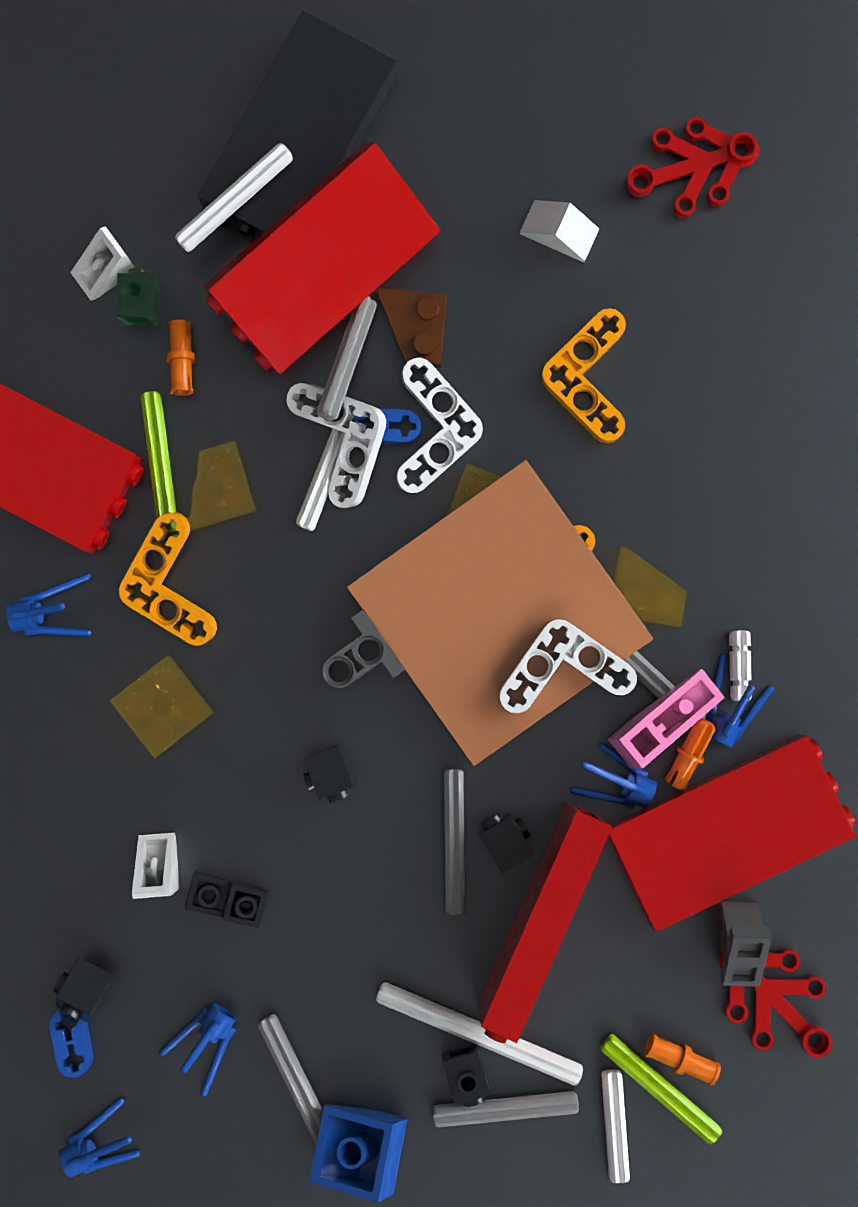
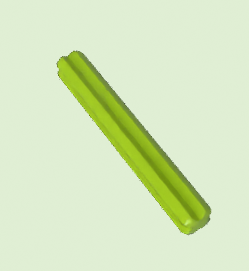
M150 391L142 393L140 397L157 519L163 514L176 512L162 398L159 392ZM175 521L164 524L168 529V533L177 531L175 529L177 524Z
M610 1034L603 1041L600 1048L606 1056L706 1143L713 1144L717 1141L722 1133L718 1124L614 1034Z

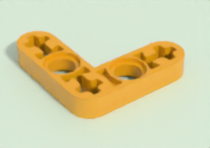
M611 308L603 309L595 315L546 363L541 375L542 384L552 396L596 440L605 444L613 443L620 438L625 430V420L621 413L583 374L620 339L625 331V318L619 311ZM613 319L616 322L614 327L616 333L614 334L609 330L598 342L594 336L603 326L601 320L609 322ZM587 342L593 348V356L588 360L578 359L573 352L575 344ZM553 368L555 371H559L561 368L564 369L566 373L563 378L570 386L573 380L579 383L571 389L567 397L562 394L567 387L560 380L555 383L550 381L552 376L550 369ZM582 391L590 394L593 399L592 407L584 411L579 410L573 404V396ZM601 405L604 410L599 415L605 421L615 420L614 430L617 433L613 434L608 431L603 434L600 431L603 425L597 417L592 422L587 418L593 415L598 406Z
M169 512L159 516L154 522L120 584L119 596L128 607L185 642L194 646L203 645L216 634L217 623L214 617L162 585L190 533V524L187 518L180 513ZM175 521L177 523L175 529L179 532V535L170 536L165 545L156 543L155 538L157 541L164 540L168 533V529L164 524ZM150 550L158 551L163 557V565L159 570L151 569L146 563V555ZM141 583L142 593L149 597L155 595L156 592L159 595L153 601L145 596L135 599L133 597L134 590L130 586ZM163 600H170L176 605L177 614L173 619H167L161 615L159 606ZM186 611H188L190 614L185 619L191 623L202 620L204 622L203 629L207 633L196 636L193 625L185 622L180 627L178 623L185 617Z

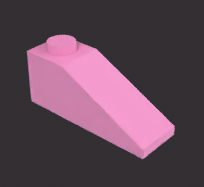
M699 669L635 715L608 740L631 768L643 769L725 697L703 669Z

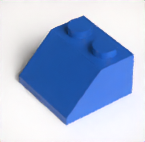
M324 1105L309 1182L374 1202H380L393 1195L408 1118L375 1109Z

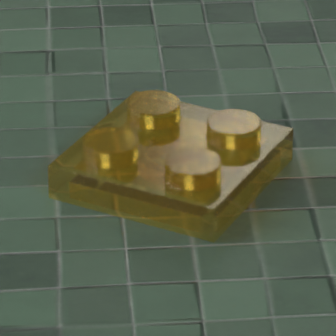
M168 655L110 700L154 758L160 756L214 713L172 657Z

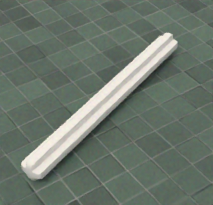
M383 982L376 996V1001L379 1004L571 1085H577L582 1077L583 1066L575 1061L520 1038L517 1043L508 1039L505 1044L497 1042L484 1034L486 1029L481 1027L480 1021L387 982Z

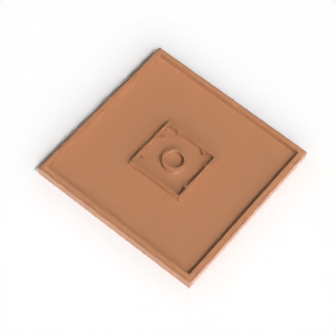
M527 460L520 463L347 586L473 766L480 763L594 682L565 660H562L526 711L511 713L502 706L499 695L503 684L548 622L561 619L571 623L623 661L653 640L651 634ZM561 626L559 629L552 627L549 634L553 638L549 645L546 647L541 641L537 649L547 652L555 660L559 653L552 650L558 642L565 644L568 641V638L564 635L567 629L564 626ZM592 646L584 647L578 656L580 664L586 668L594 667L599 661L598 651ZM532 656L527 662V670L534 677L544 675L548 669L547 660L543 656ZM607 657L604 667L595 676L600 678L603 672L607 673L610 671L611 668L608 665L613 660ZM519 672L516 676V679L523 681L518 689L513 690L509 688L506 692L510 697L508 704L511 706L516 702L520 704L525 702L526 699L522 693L527 685L532 690L538 685V683L529 681L522 672Z

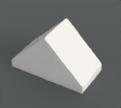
M534 200L520 234L581 262H585L599 228L571 203Z
M105 226L98 230L70 273L90 301L102 296L137 270Z
M175 832L138 835L132 887L133 899L171 896L180 889Z

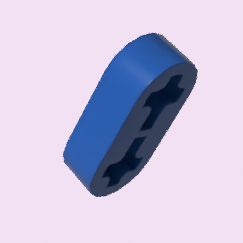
M378 408L386 418V429L381 444L408 445L419 438L421 421L414 412ZM354 417V421L365 423L367 417ZM402 419H409L410 425L416 426L415 430H410L408 436L404 437L401 436L399 429H389V426L401 425Z
M59 1008L49 1021L56 1064L64 1076L77 1078L90 1068L94 1060L88 1023L80 1019L71 1028L72 1037H70L67 1026H60L59 1021L64 1017L59 1014ZM71 1044L74 1045L75 1054L77 1056L83 1055L84 1058L78 1065V1068H76L74 1062L67 1061V1058L72 1054Z

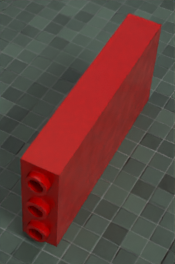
M365 142L204 284L202 288L208 293L204 300L218 316L223 312L232 322L228 327L242 344L248 340L256 350L252 354L253 358L265 371L271 368L278 374H281L440 233L441 230L375 142Z
M0 384V507L93 555L96 549L101 550L107 542L110 534L107 528L113 517L118 518L123 512L127 499L124 497L129 487H134L139 482L144 471V467L141 466L144 460L135 453Z
M798 734L687 787L686 790H680L649 805L647 808L640 809L610 824L612 829L608 838L650 927L655 932L857 837L852 828L856 824L854 817L846 805H841L836 795L839 792L838 784L830 772H825L820 762V759L823 758L822 751L813 738L809 739L808 735Z
M568 802L563 807L477 1001L480 1024L482 1028L486 1029L484 1034L503 1044L506 1043L507 1039L515 1043L518 1042L612 829V826L599 816Z

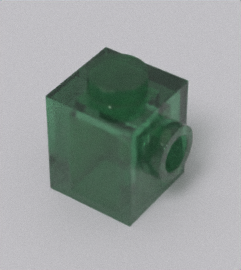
M132 268L128 270V273H117V317L124 325H160V282L154 273H150L147 269Z

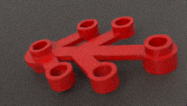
M692 117L684 128V135L691 142H698L704 139L720 148L708 153L674 136L670 129L665 127L658 128L652 135L651 147L659 153L669 150L687 160L655 170L647 165H636L629 171L626 179V188L635 197H645L651 193L656 185L693 174L684 193L677 197L673 205V211L677 217L688 218L696 208V198L711 169L726 163L718 183L713 184L706 195L710 206L715 208L722 207L730 197L729 189L739 169L751 166L759 155V144L753 135L747 132H737L729 136L707 125L703 118ZM690 126H699L701 133L695 134L691 132ZM660 135L665 136L668 143L664 145L659 144L656 137ZM742 147L746 151V155H737L735 148ZM642 179L646 187L637 188L634 185V180ZM716 190L721 191L724 199L716 200L712 192ZM679 202H688L691 209L683 211L679 207Z
M782 948L777 953L769 952L765 968L780 967L786 972H794L800 966V956L790 948ZM722 949L720 950L718 956V961L721 969L724 961ZM786 954H792L794 957V961L790 966H784L782 963V959ZM814 974L807 975L803 979H766L763 976L761 985L753 986L755 988V1027L751 1030L749 1038L755 1048L766 1051L774 1044V1036L771 1032L772 1006L800 1035V1045L808 1055L821 1058L831 1051L832 1038L830 1034L819 1025H810L782 996L807 995L812 999H819L826 993V984L823 979ZM816 980L819 982V989L811 993L808 990V985ZM729 986V1001L724 1006L725 1016L735 1024L743 1023L748 1017V1008L744 1004V986ZM735 1005L741 1006L742 1013L740 1016L731 1017V1008ZM759 1033H767L768 1038L765 1043H756V1037ZM817 1033L819 1041L815 1045H809V1036Z

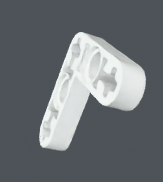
M413 358L408 361L402 369L401 379L404 386L442 429L397 470L396 483L401 490L407 493H418L424 490L474 445L481 437L483 431L482 423L478 416L436 368L423 358ZM412 366L416 369L425 368L427 372L423 377L429 385L433 383L434 379L439 383V386L430 390L425 398L420 392L425 390L426 387L420 381L412 383L409 379L412 375L410 370ZM437 392H445L450 396L452 405L447 412H438L432 406V398ZM458 406L463 410V413L457 415L463 423L471 421L474 425L471 429L472 438L467 435L460 437L457 434L460 426L455 420H452L449 425L444 421L445 418L455 413ZM442 443L447 446L449 456L444 463L438 464L431 460L429 450L433 444ZM422 455L426 465L434 469L435 472L430 476L429 471L426 469L418 477L421 482L419 486L413 483L407 486L404 483L407 477L404 471L407 468L414 471L420 467L422 463L417 461V458Z
M295 384L290 388L286 400L291 412L345 433L330 480L328 495L331 502L337 507H355L362 502L386 429L385 415L374 406L345 396L342 404L344 408L342 418L336 422L333 420L325 421L324 418L318 416V407L304 405L299 400L301 394H306V397L309 399L320 401L324 388L313 384ZM354 415L358 417L370 416V420L374 422L373 429H366V425L352 421ZM355 447L361 448L365 455L363 465L358 468L354 467L349 459L350 452ZM347 471L348 473L359 474V478H351V475H345L344 473ZM348 485V489L353 494L352 497L345 498V494L340 489L341 486Z
M555 619L543 627L500 690L499 699L502 706L511 713L526 711L562 660H565L615 695L630 693L637 683V675L628 663L565 620ZM561 626H564L567 629L564 635L568 638V641L565 644L561 642L556 644L552 651L559 653V655L553 660L547 652L537 649V646L542 641L547 647L553 638L549 634L552 627L559 629ZM587 646L594 647L599 653L598 663L591 668L583 667L578 659L580 651ZM535 655L543 656L548 663L546 673L539 677L530 675L527 670L528 660ZM607 657L613 660L608 667L617 672L622 671L623 668L627 671L625 678L629 682L626 686L619 684L614 688L612 686L614 679L605 672L602 673L601 679L595 676L604 667ZM519 672H522L529 681L538 683L534 690L527 685L522 693L526 699L523 704L516 702L511 706L508 704L510 697L506 692L509 688L513 690L518 689L523 681L516 679V676Z

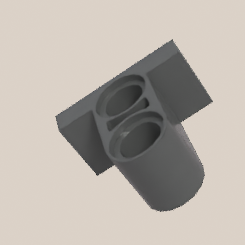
M361 610L351 619L362 635L328 658L322 668V675L330 686L345 688L381 663L384 664L393 678L404 672L405 669L366 613ZM367 640L377 642L380 647L378 657L372 661L364 660L359 651L360 646ZM338 661L345 662L350 669L349 677L343 682L334 681L330 675L331 666Z
M721 901L717 906V926L724 960L721 970L723 986H760L772 941L770 927L763 926L757 901Z

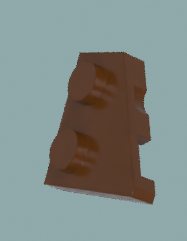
M378 288L379 300L383 305L405 364L413 358H423L434 367H441L447 294Z

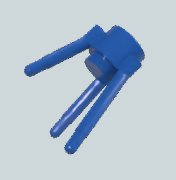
M86 573L33 595L20 597V602L8 604L6 616L10 629L13 632L24 630L26 636L37 634L91 636L92 632L88 629L38 626V624L43 623L44 614L63 610L65 605L58 603L41 606L37 602L92 578L91 574Z
M726 654L719 656L714 684L720 692L727 659ZM753 685L747 687L732 715L721 710L717 717L718 704L707 713L705 719L716 727L712 739L732 748L735 741L740 740L746 727L774 691L773 686H768L742 720L739 718L755 690Z
M600 743L599 748L633 773V775L627 773L622 778L588 762H583L581 766L597 776L620 785L619 793L624 796L572 787L570 792L588 798L619 803L631 809L635 805L647 808L656 792L657 782L648 778V771L641 768H631L618 752L605 743Z
M212 1003L209 1009L203 1006L198 1015L160 1049L159 1055H166L201 1024L198 1031L202 1037L180 1068L182 1073H186L209 1041L216 1043L220 1038V1043L200 1091V1095L205 1097L212 1085L229 1040L237 1030L233 1026L237 1019L228 1010L216 1003Z
M123 1098L116 1100L81 1131L68 1137L69 1145L59 1151L60 1165L68 1177L71 1178L81 1172L88 1174L96 1169L125 1162L140 1156V1152L134 1150L98 1160V1157L131 1143L132 1138L130 1136L118 1139L99 1148H96L90 1139L84 1140L86 1136L124 1104Z

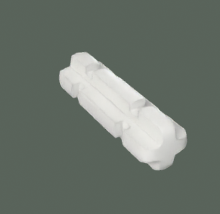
M734 630L729 634V646H732V651H729L730 680H733V686H730V698L733 701H740L748 687V680H751V651H748V646H751L750 632L746 630Z

